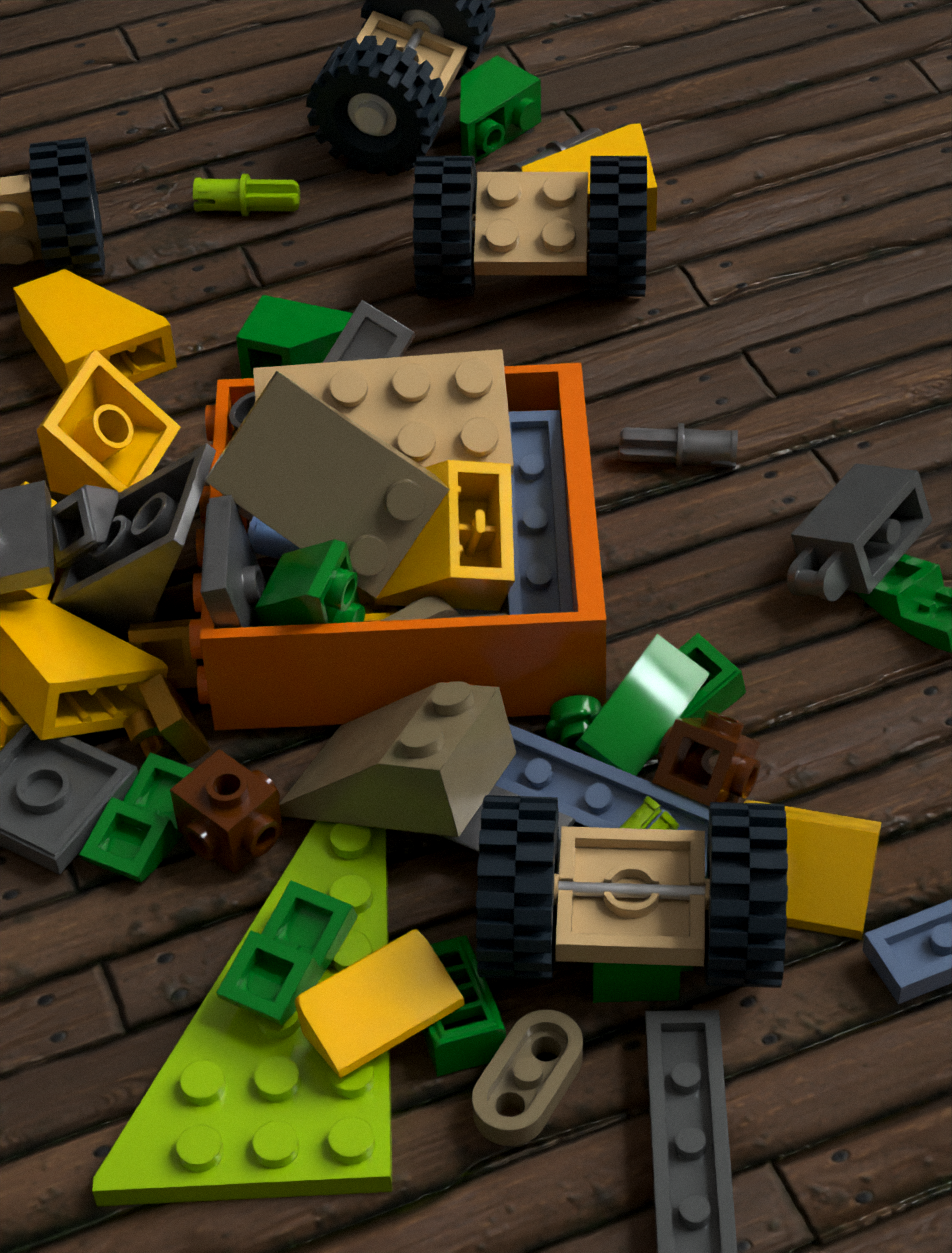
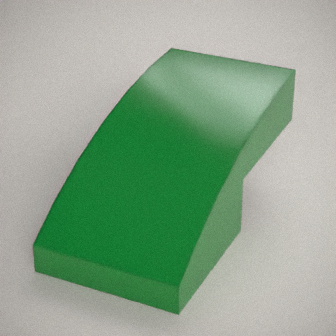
M904 554L870 594L855 592L869 606L900 629L933 647L952 654V588L944 586L939 564Z
M656 634L616 690L603 704L575 745L592 758L637 776L661 744L664 735L673 726L675 719L682 715L710 673L660 635Z
M150 752L124 800L122 801L114 797L110 798L79 854L82 860L142 883L166 858L182 837V834L178 832L170 789L192 772L194 768Z
M290 880L262 933L259 934L250 930L216 992L219 999L283 1026L296 1012V997L319 982L345 941L358 917L353 905Z

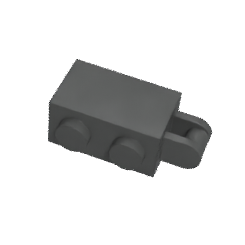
M856 463L792 532L791 537L798 557L790 565L787 574V586L790 593L803 597L807 595L817 596L827 601H836L845 591L870 594L932 522L919 472L917 470Z

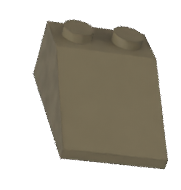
M278 371L275 372L205 478V482L225 496L232 495L236 504L300 549L333 539L347 543L353 572H356L358 575L357 587L375 598L378 597L450 490L435 474Z
M461 681L438 682L341 725L279 803L281 816L459 837L483 803L485 795L490 793L517 753L500 688L469 685Z

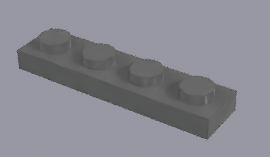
M719 1010L645 1011L656 1252L738 1253Z

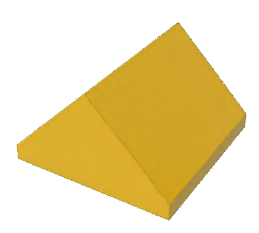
M96 349L87 355L37 428L50 491L70 495L86 484L113 489L120 493L152 474L181 428Z
M746 799L745 802H744V803H763V804H770V803H764V802L753 801V800H747V799ZM785 806L788 854L787 927L862 940L881 822Z

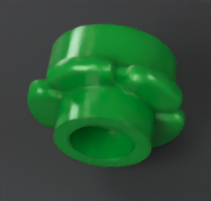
M574 695L555 702L549 710L550 722L545 727L547 737L566 748L579 753L584 752L575 743L601 709L600 701L588 695Z

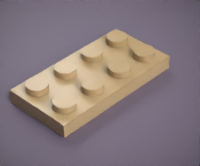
M502 349L253 368L255 402L275 372L278 371L423 467L446 460L511 464V475H513L514 462Z

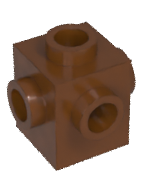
M706 710L703 719H675L673 726L668 729L661 741L657 754L659 765L652 783L707 806H710V802L738 803L740 797L743 799L748 797L757 781L761 763L754 758L760 742L741 735L744 724L740 721L713 711ZM717 750L720 751L713 770L709 759L711 753Z
M220 749L170 789L178 832L185 837L192 850L205 860L214 858L235 874L254 857L266 854L283 833L279 806L280 794L273 781L259 770H248Z

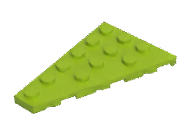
M315 821L93 1177L92 1192L97 1206L392 1192L390 1049L344 1077L339 1078L303 1035L297 1010L282 1026L219 999L216 994L250 930L259 934L262 933L290 880L353 905L358 916L345 941L318 983L389 943L387 829Z

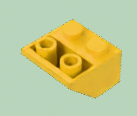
M446 460L424 467L435 474L450 490L378 597H374V605L407 606L411 602L427 596H439L454 609L500 611L515 581L511 464Z

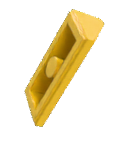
M417 929L409 931L304 991L295 999V1006L303 1035L339 1078L344 1077L465 1005L463 996L428 940Z

